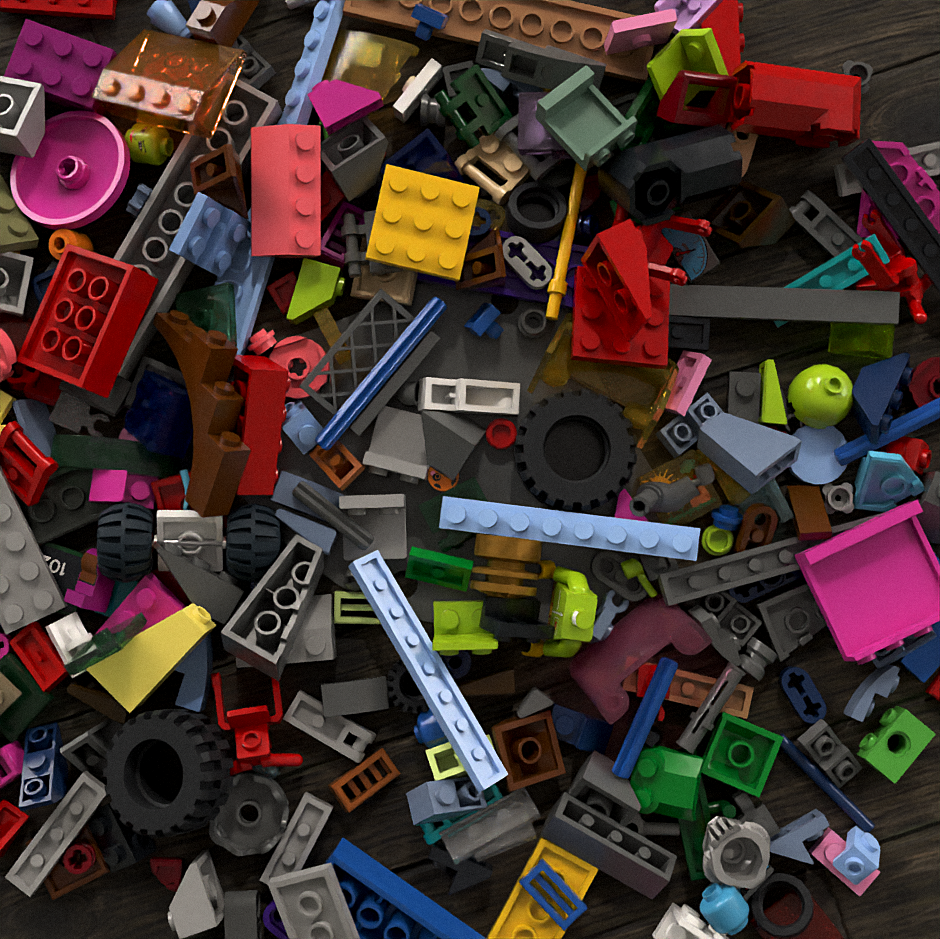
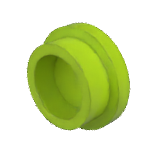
M711 525L703 532L701 542L706 552L714 556H721L731 550L734 538L730 530L720 529Z

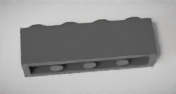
M566 792L562 794L549 811L540 836L652 900L670 882L677 856L631 829L624 827L617 821Z

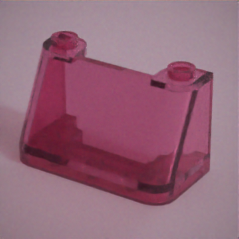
M657 594L653 598H647L615 624L611 633L604 641L600 640L592 643L577 655L571 662L570 674L611 725L624 715L629 706V697L619 683L666 645L672 643L682 654L695 655L710 645L713 640L677 604L666 606L663 595Z

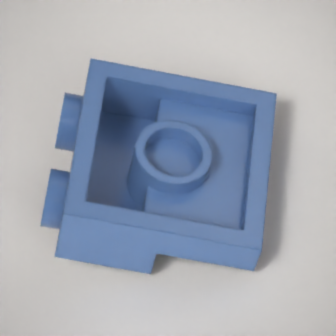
M198 192L169 250L222 278L224 272L232 267V257L239 243L246 239L247 227L250 222L210 197Z

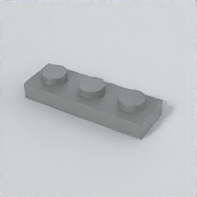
M305 792L260 881L268 885L272 877L302 869L334 806Z

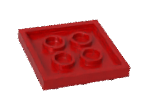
M577 266L574 276L570 360L664 370L668 366L670 281L649 276L652 317L634 339L627 342L584 266Z

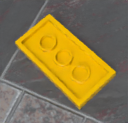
M541 836L486 939H562L565 931L519 883V880L526 876L529 870L535 867L543 858L579 898L583 900L599 869ZM542 870L540 872L541 876L575 911L577 909L575 904ZM532 879L530 883L566 919L568 917L567 913L535 879Z

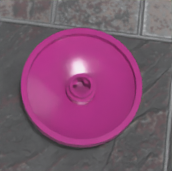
M69 111L46 120L45 134L34 157L29 158L15 155L11 168L10 185L17 206L35 223L53 230H71L95 221L113 206L126 185L130 171V152L127 142L121 132L108 119L94 112Z

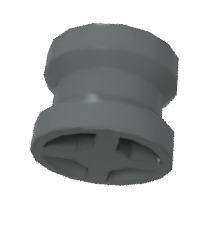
M422 94L420 126L427 127L429 124H436L439 128H445L446 117H443L438 110L440 105L435 98H431L429 95Z

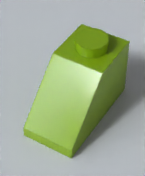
M307 258L303 259L287 314V320L291 324L297 325L335 304L336 297L343 295L346 285V278L342 277L343 272L341 268Z

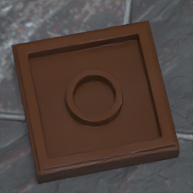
M88 823L70 847L78 842L91 844L96 852V861L86 872L73 874L65 868L63 855L44 880L52 901L110 872L102 852L89 829ZM33 838L25 842L26 846L30 844ZM78 850V853L73 856L74 862L79 861V866H82V863L87 860L85 853L81 855V850Z

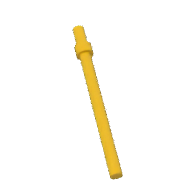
M577 162L575 164L553 279L549 281L547 289L549 300L545 318L549 320H558L562 297L566 296L568 283L565 281L587 173Z

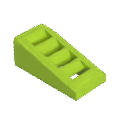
M767 359L759 365L761 389L758 422L763 426L775 425L776 427H782L787 425V417L774 360Z

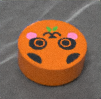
M430 467L428 481L437 491H450L457 485L459 473L454 481H451Z

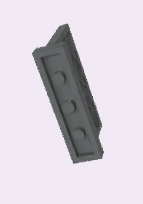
M379 289L299 387L335 415L338 411L336 396L352 395L358 387L356 372L371 371L378 363L377 347L392 346L398 339L397 323L409 322L411 324L415 317L385 291ZM381 298L391 306L392 320L374 321L373 308ZM396 311L405 319H397ZM369 314L370 322H362ZM392 324L394 342L376 344L375 325ZM370 325L372 344L354 346V330L358 326ZM429 330L348 428L360 436L441 338ZM349 338L350 346L341 347L344 344V342ZM372 348L374 366L356 368L354 349ZM350 350L351 368L334 370V354L337 351ZM329 362V370L321 371ZM352 372L353 391L336 392L334 374ZM330 374L331 393L318 394L309 387V384L317 375ZM323 397H332V405Z

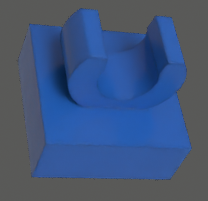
M415 4L411 17L420 21L415 36L425 41L430 40L434 27L439 30L445 29L449 16L423 4Z
M483 303L464 324V327L476 336L486 333L490 338L497 339L504 331L494 321L501 312L488 303Z

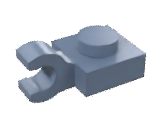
M614 590L605 593L601 606L596 610L593 636L589 644L600 640L604 641L613 629L614 625L611 622L615 615L625 611L629 605V600L624 599L619 603L618 607L612 603V597L615 595Z

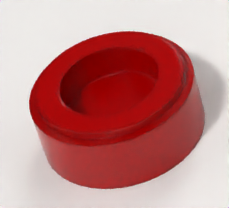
M498 418L487 426L486 440L492 448L506 450L513 446L516 441L517 429L510 420Z

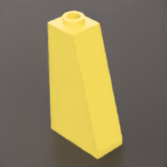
M192 603L88 662L84 668L131 713L155 692L217 625L211 620L210 614L203 607Z

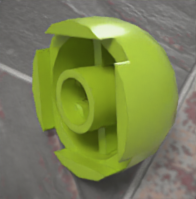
M828 364L813 365L800 372L789 385L787 398L789 403L792 402V406L795 409L794 415L806 426L825 429L842 421L852 408L853 384L847 374L838 367Z

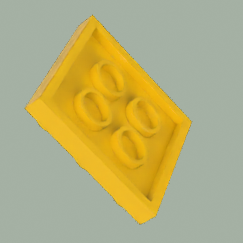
M386 164L365 260L458 282L461 276L480 187Z

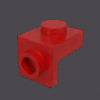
M906 436L881 447L880 451L900 454L913 472L921 476L924 468L927 469L929 467L932 457V451L929 450V445L924 440Z

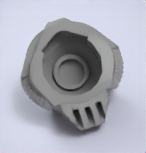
M716 816L709 821L702 844L704 875L710 882L717 883L718 885L727 884L734 886L736 889H754L765 880L766 868L770 859V836L767 831L755 822L746 821L743 823L737 819Z

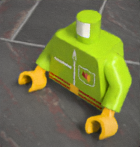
M540 560L538 564L541 565L542 572L535 573L539 575L538 579L553 578L554 580L548 624L555 626L554 638L545 639V642L540 639V643H531L530 650L521 653L525 656L536 658L541 657L543 654L550 657H572L581 648L582 643H589L592 640L598 601L597 595L589 589L587 578L582 573L561 566L556 567L552 560Z

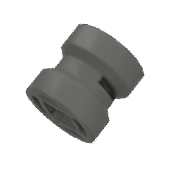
M751 637L746 644L745 654H739L742 664L738 667L760 681L765 675L764 668L768 664H773L778 655L761 641Z

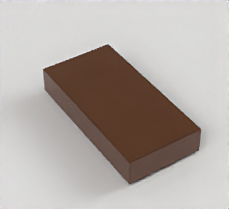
M819 485L787 486L786 497L798 540L831 539L832 528Z

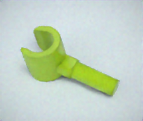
M631 558L621 563L627 580L637 576L638 581L651 598L658 594L646 578L642 565L636 559Z

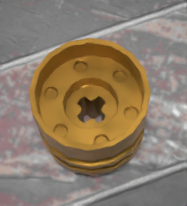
M476 534L474 555L488 559L487 566L472 567V572L486 574L485 581L471 580L470 588L489 596L518 599L526 596H536L537 588L523 586V580H538L539 575L525 571V564L540 562L542 541Z

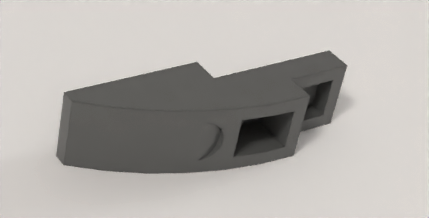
M487 29L481 34L475 63L502 71V77L554 90L585 65L595 73L593 85L600 90L607 66L605 63L550 45L542 48Z

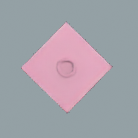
M675 9L613 21L604 42L606 55L667 43L677 22Z

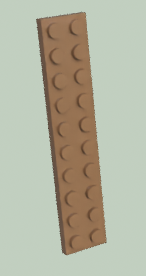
M345 0L343 7L344 16L416 32L420 21L411 17L415 4H423L449 16L445 29L439 30L434 27L431 36L479 46L481 34L487 29L542 48L550 45L607 64L605 76L645 84L647 80V64L652 59L654 45L606 55L604 42L611 23L615 20L635 17L636 15L571 0Z

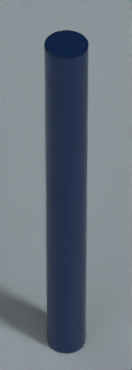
M783 733L780 734V736L784 737L780 749L865 833H869L875 824Z

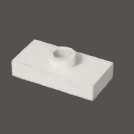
M431 58L417 77L411 76L402 89L404 93L393 105L395 117L403 123L406 122L421 103L422 94L428 95L442 77L441 64Z

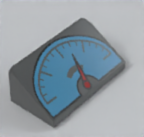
M688 210L679 215V217L693 219ZM670 228L662 229L661 233L672 244V254L680 268L686 272L685 276L688 277L690 283L719 266L720 262L705 237Z

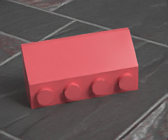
M281 124L251 127V257L314 259L321 256V126Z

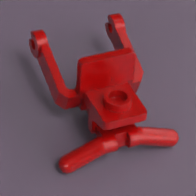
M618 203L615 219L611 227L626 221L628 218V211ZM672 215L669 220L648 226L645 224L638 225L636 221H632L635 228L641 230L645 239L649 276L671 281L679 286H685L688 277L685 276L686 272L678 268L665 266L673 251V246L663 236L661 231L663 228H670L709 237L713 230L709 227L710 222L704 219L693 220Z
M873 209L870 217L875 219V221L869 220V215L864 214L862 225L868 229L871 235H876L890 262L884 264L869 241L863 240L860 247L865 252L860 251L859 245L855 244L852 249V255L860 261L868 272L867 276L856 282V290L900 292V297H906L907 307L914 321L917 324H924L927 321V315L921 303L924 292L932 283L925 274L920 279L918 278L916 260L909 257L906 258L903 247L883 221L882 214L878 210Z
M219 672L211 674L212 687L215 692L218 725L225 732L235 731L238 760L233 761L234 767L230 768V776L243 771L253 770V766L261 764L262 768L271 766L297 767L303 763V757L300 754L271 753L270 751L272 743L269 736V725L280 724L284 717L280 688L281 677L279 681L271 677L276 714L270 716L267 705L231 710L225 713L221 674Z

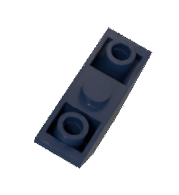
M902 353L863 367L853 386V406L851 412L872 444L877 445L882 433L887 434L889 432L893 419L891 412L893 409H899L903 398L901 390L903 386L908 387L911 383L914 368L909 367L910 354Z
M57 722L26 729L19 797L20 811L54 804L67 794L69 770L66 758L60 753L63 741Z

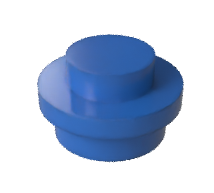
M720 505L719 508L713 509L711 514L712 518H714V526L730 531L738 529L739 524L742 523L743 515L738 512V508L731 505Z

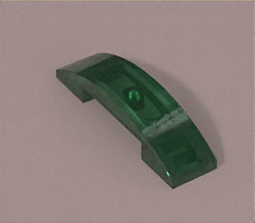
M54 435L50 457L58 463L59 468L127 470V474L161 479L179 473L182 451L172 447L124 439L84 435Z

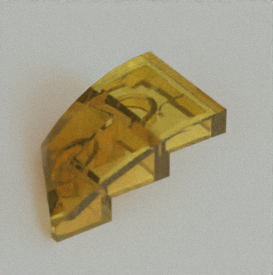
M338 29L322 81L328 80L331 82L337 79L379 92L383 101L389 89L401 77L399 70L409 56L416 57L419 48L413 44L380 35Z

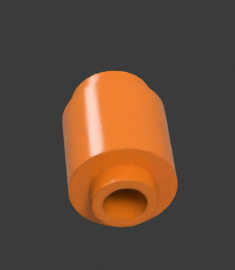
M58 229L49 239V251L57 260H60L67 243L91 252L94 251L89 237L76 231Z

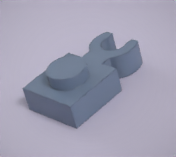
M143 183L139 184L134 196L127 204L126 214L137 219L153 190Z

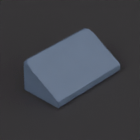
M33 399L13 401L12 406L18 423L24 429L23 433L46 457L50 456L53 459L62 457L63 451L47 405Z

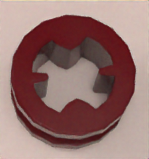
M87 842L75 843L64 854V866L73 874H82L94 865L96 852L94 847ZM78 850L82 851L81 855L85 853L87 856V860L82 863V866L78 865L79 861L74 862L73 856L78 853Z

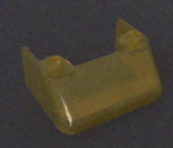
M573 312L566 314L547 348L527 392L533 394L540 379L550 386H563L570 378L625 406L623 410L625 418L630 419L633 428L642 430L636 446L642 449L664 412L679 373L678 366L669 358L668 366L664 370L570 360Z

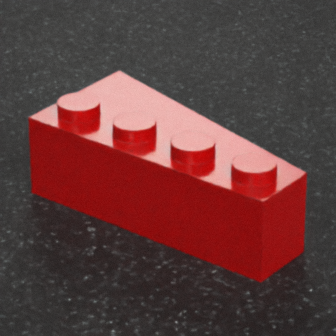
M236 355L232 365L235 366L234 382L228 383L244 398V402L233 433L237 434L240 440L251 449L236 495H273L274 484L278 482L279 477L277 459L278 454L282 451V438L280 435L282 424L286 420L284 404L286 393L290 389L289 371L265 356Z

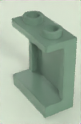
M587 65L539 100L535 118L585 172L594 165L599 167L604 164L611 156V152L618 146L620 148L627 146L635 137L634 131L638 122L634 116L626 120L593 85L595 73Z

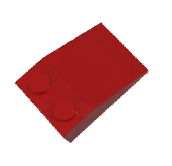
M628 219L596 234L581 258V262L627 342L634 339L652 317L647 246L645 245V239L641 230L635 228L631 219Z

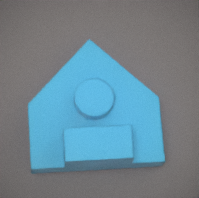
M868 451L867 457H862L854 481L856 487L853 498L854 509L887 512L896 507L897 502L910 495L914 497L925 491V488L900 454Z

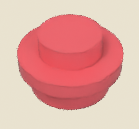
M264 328L249 338L252 344L247 349L249 351L253 350L256 356L262 354L277 343L273 336L275 332L273 330L266 332Z

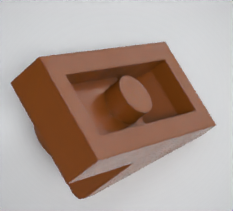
M339 439L328 451L317 445L309 453L312 459L341 491L366 468Z

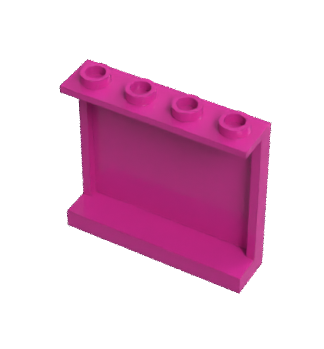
M918 500L904 503L794 555L844 661H857L858 665L867 663L876 658L875 652L883 648L886 651L898 648L905 644L903 638L912 634L914 637H919L933 630L931 625L940 621V564L916 517L917 514L923 512Z

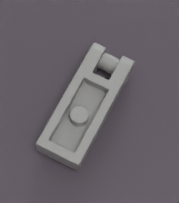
M302 690L297 693L283 717L285 721L357 763H361L365 756L363 751L368 743L372 744L376 737L373 731L357 724L344 715L324 717L323 703ZM349 732L357 736L353 745L344 742Z

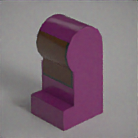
M92 548L83 555L81 559L82 571L79 574L75 590L67 589L64 601L83 609L106 613L115 581L101 574L98 568L97 548Z

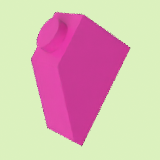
M337 79L331 82L328 80L321 81L312 88V92L307 94L328 135L384 106L379 92Z

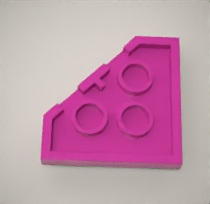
M872 141L940 234V191L936 188L935 182L923 167L917 164L903 142ZM863 188L861 191L857 234L860 237L868 238L871 236V233L862 225L863 215L868 214L869 220L875 221V219L870 217L873 209H878ZM882 216L883 221L886 223V225H887L888 228L891 230V232L893 233V235L896 237V239H899L898 236H897V235L895 234V232L893 231V229H892V228L890 227V225L887 223V221L885 220V218Z

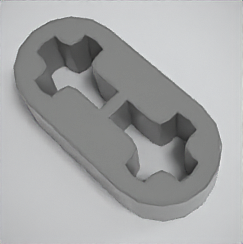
M519 236L508 238L503 244L504 262L531 289L540 290L545 288L552 276V269L549 263L524 238ZM512 245L515 248L519 245L522 246L521 254L526 261L523 262L518 256L509 257V246ZM531 264L536 270L543 268L545 270L543 273L545 280L541 281L538 278L534 281L531 280L532 271L527 266Z

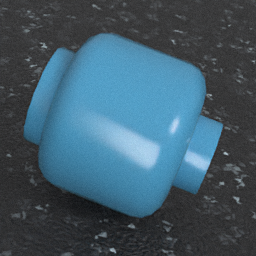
M714 883L703 891L700 912L717 933L733 935L746 926L748 923L749 905L734 886Z

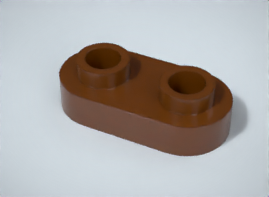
M754 503L746 509L735 541L734 553L745 551L746 546L752 543L751 549L771 544L778 517L776 512L767 504ZM761 514V518L754 522L755 517Z

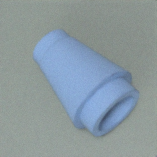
M156 0L147 11L151 24L175 40H178L181 44L185 43L192 36V33L186 26V19L172 0Z

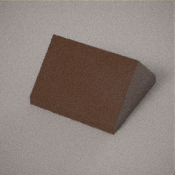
M550 710L536 712L524 718L518 716L507 718L491 727L498 757L508 773L504 777L508 792L566 773Z

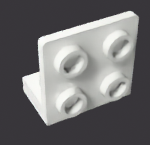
M675 903L671 904L652 934L654 939H730L726 936L727 933L719 934L710 924L706 925L699 918L700 914L688 905L683 904L682 907H679Z

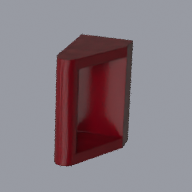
M680 70L660 101L657 116L678 124L706 127L720 125L725 128L736 87V78L728 75ZM688 84L718 87L706 108L683 106Z

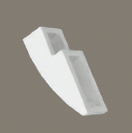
M425 377L419 380L418 411L519 415L520 383Z

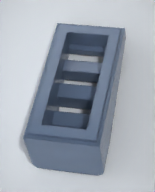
M277 509L275 516L304 539L323 548V554L331 555L339 536L337 530L288 510Z

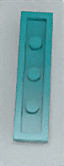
M875 234L864 239L872 244L874 251L884 264L890 262ZM861 241V242L858 243V245H859V250L862 251V252H865V250H864V249H861V247H860V246H861V243H862V241ZM852 246L783 288L843 290L867 276L868 272L860 261L853 257ZM773 321V322L775 323L776 327L778 328V327L782 326L783 324L787 323L788 321Z

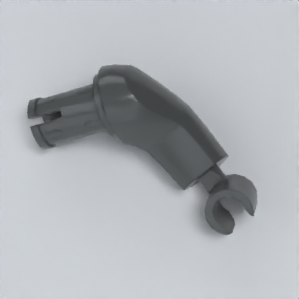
M705 463L694 468L697 478L690 480L687 475L670 484L650 481L640 485L636 491V497L630 501L629 507L631 512L635 516L643 517L648 512L669 513L678 511L700 494L697 490L698 486H704L714 481L715 474L712 466L709 463Z

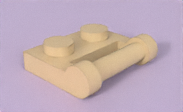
M495 131L489 136L483 134L479 138L480 143L477 146L469 149L466 154L461 155L455 161L453 169L460 175L465 174L488 192L496 204L502 206L509 200L515 188L522 185L529 178L531 171L505 142L498 140L495 136ZM479 160L506 183L499 186L476 168L474 164Z

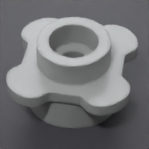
M846 482L838 486L827 483L822 487L827 514H833L835 511H842L848 514L853 511V486L850 483ZM837 495L840 496V501L835 500Z

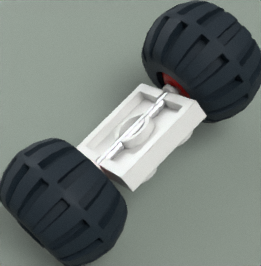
M130 502L115 504L104 509L99 516L97 529L98 568L101 574L113 581L122 583L138 581L151 573L153 569L154 542L165 545L168 541L184 550L182 555L188 559L193 560L194 556H197L211 564L212 566L209 569L211 571L223 570V549H226L227 571L231 576L250 583L260 582L280 554V520L275 516L276 511L265 505L256 503L241 505L228 514L226 540V536H223V515L202 518L195 510H157V535H155L154 516L149 509ZM158 554V571H169Z

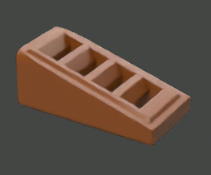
M380 748L330 783L328 788L343 810L349 813L400 775V772L385 750ZM376 760L380 762L386 771V776L382 777L373 764ZM366 768H368L377 781L373 785L363 772ZM355 776L358 777L365 787L363 792L358 789L352 780ZM345 783L355 796L351 800L341 787Z

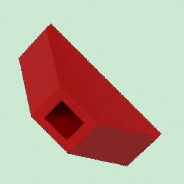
M723 0L701 23L699 28L712 29L729 76H732L734 69L741 64L740 53L744 52L745 47L744 33H739V22L743 20V3H738V0Z

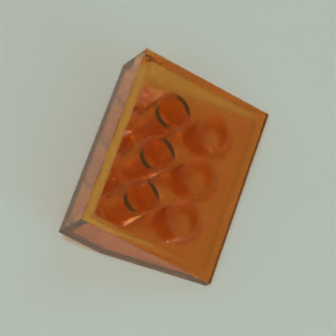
M144 29L103 68L91 98L112 115L212 139L245 61L247 52L241 49Z

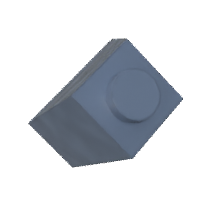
M722 412L713 419H707L700 426L697 448L749 493L754 494L797 461L802 441L795 436Z

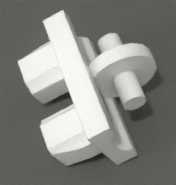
M77 612L45 627L72 678L87 671L84 666L99 657L91 641L93 636L91 632L87 633Z

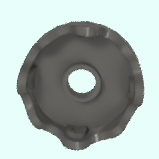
M253 772L237 774L233 776L232 787L226 790V793L229 794L226 804L218 806L221 809L220 813L214 820L209 821V835L215 844L226 848L236 856L264 854L276 845L287 828L290 814L288 799L280 785L266 775ZM251 804L257 808L258 818L256 820L247 821L242 817L241 809L244 805Z

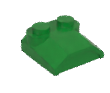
M722 711L702 756L705 758L702 773L756 797H760L784 737Z
M644 743L633 768L630 782L641 806L639 813L649 814L655 812L694 822L696 820V804L705 758L656 744L651 748L648 744Z

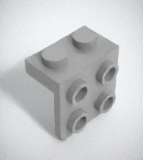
M388 406L382 408L377 416L369 451H365L363 464L369 467V473L387 477L388 472L400 474L399 480L418 485L419 480H427L430 466L427 465L422 415Z

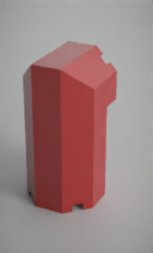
M746 60L734 69L732 76L737 78L727 119V122L733 123L730 126L732 131L790 138L792 141L796 139L798 146L820 149L829 148L832 141H838V147L847 146L860 139L862 77Z

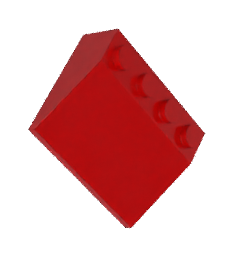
M67 243L16 361L108 399L159 280L133 265Z

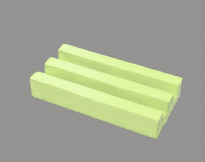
M335 591L334 623L381 624L377 617L341 616V610L373 611L370 604H341V598L366 599L362 591Z

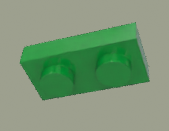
M412 546L405 577L466 592L474 561Z

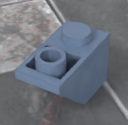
M470 777L430 781L406 793L413 825L439 822L487 807L484 792L478 793Z

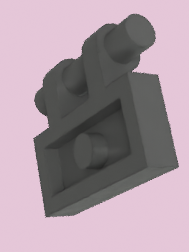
M376 210L364 212L365 224L356 225L354 214L343 215L344 226L341 227L342 239L345 240L347 252L344 254L345 266H348L349 277L351 278L362 276L361 266L369 265L372 276L403 271L402 268L365 260L367 251L359 252L358 239L366 238L368 248Z

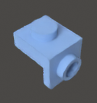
M298 399L295 402H289L284 405L286 408V420L281 428L299 450L305 454L317 445L315 438L323 430V427L303 402Z
M856 825L847 832L845 850L833 859L832 865L849 881L857 885L879 868L881 846H879L878 841L873 835L865 833Z

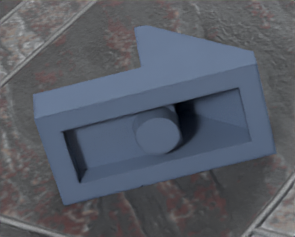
M814 809L782 827L779 833L770 838V852L813 865L814 862L802 842L804 840L813 841L824 834L823 830L830 826L824 814Z

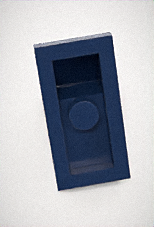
M554 703L551 715L557 739L573 744L577 749L589 752L595 750L604 755L614 724Z

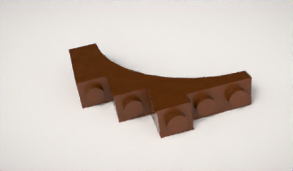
M171 310L170 313L156 312L153 325L166 339L176 356L185 380L191 406L193 460L185 501L202 518L228 515L251 449L240 440V437L233 433L244 402V398L234 390L230 383H227L238 348L220 331L210 330L206 333L188 319L189 316L184 312Z

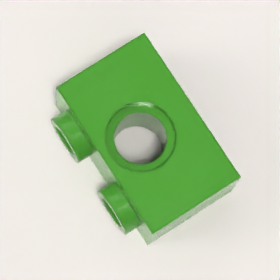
M895 706L894 709H888L879 720L881 725L874 733L871 732L863 738L859 745L861 749L857 753L874 770L894 784H896L936 735L907 709ZM897 734L899 744L895 749L889 750L887 745L888 739L892 735Z

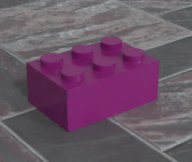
M25 19L4 77L41 83L44 86L45 100L76 111H90L103 116L123 62L111 48Z

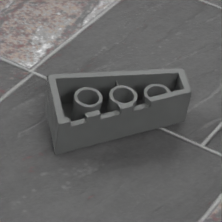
M297 534L293 537L221 631L225 651L279 681L324 570L323 548Z

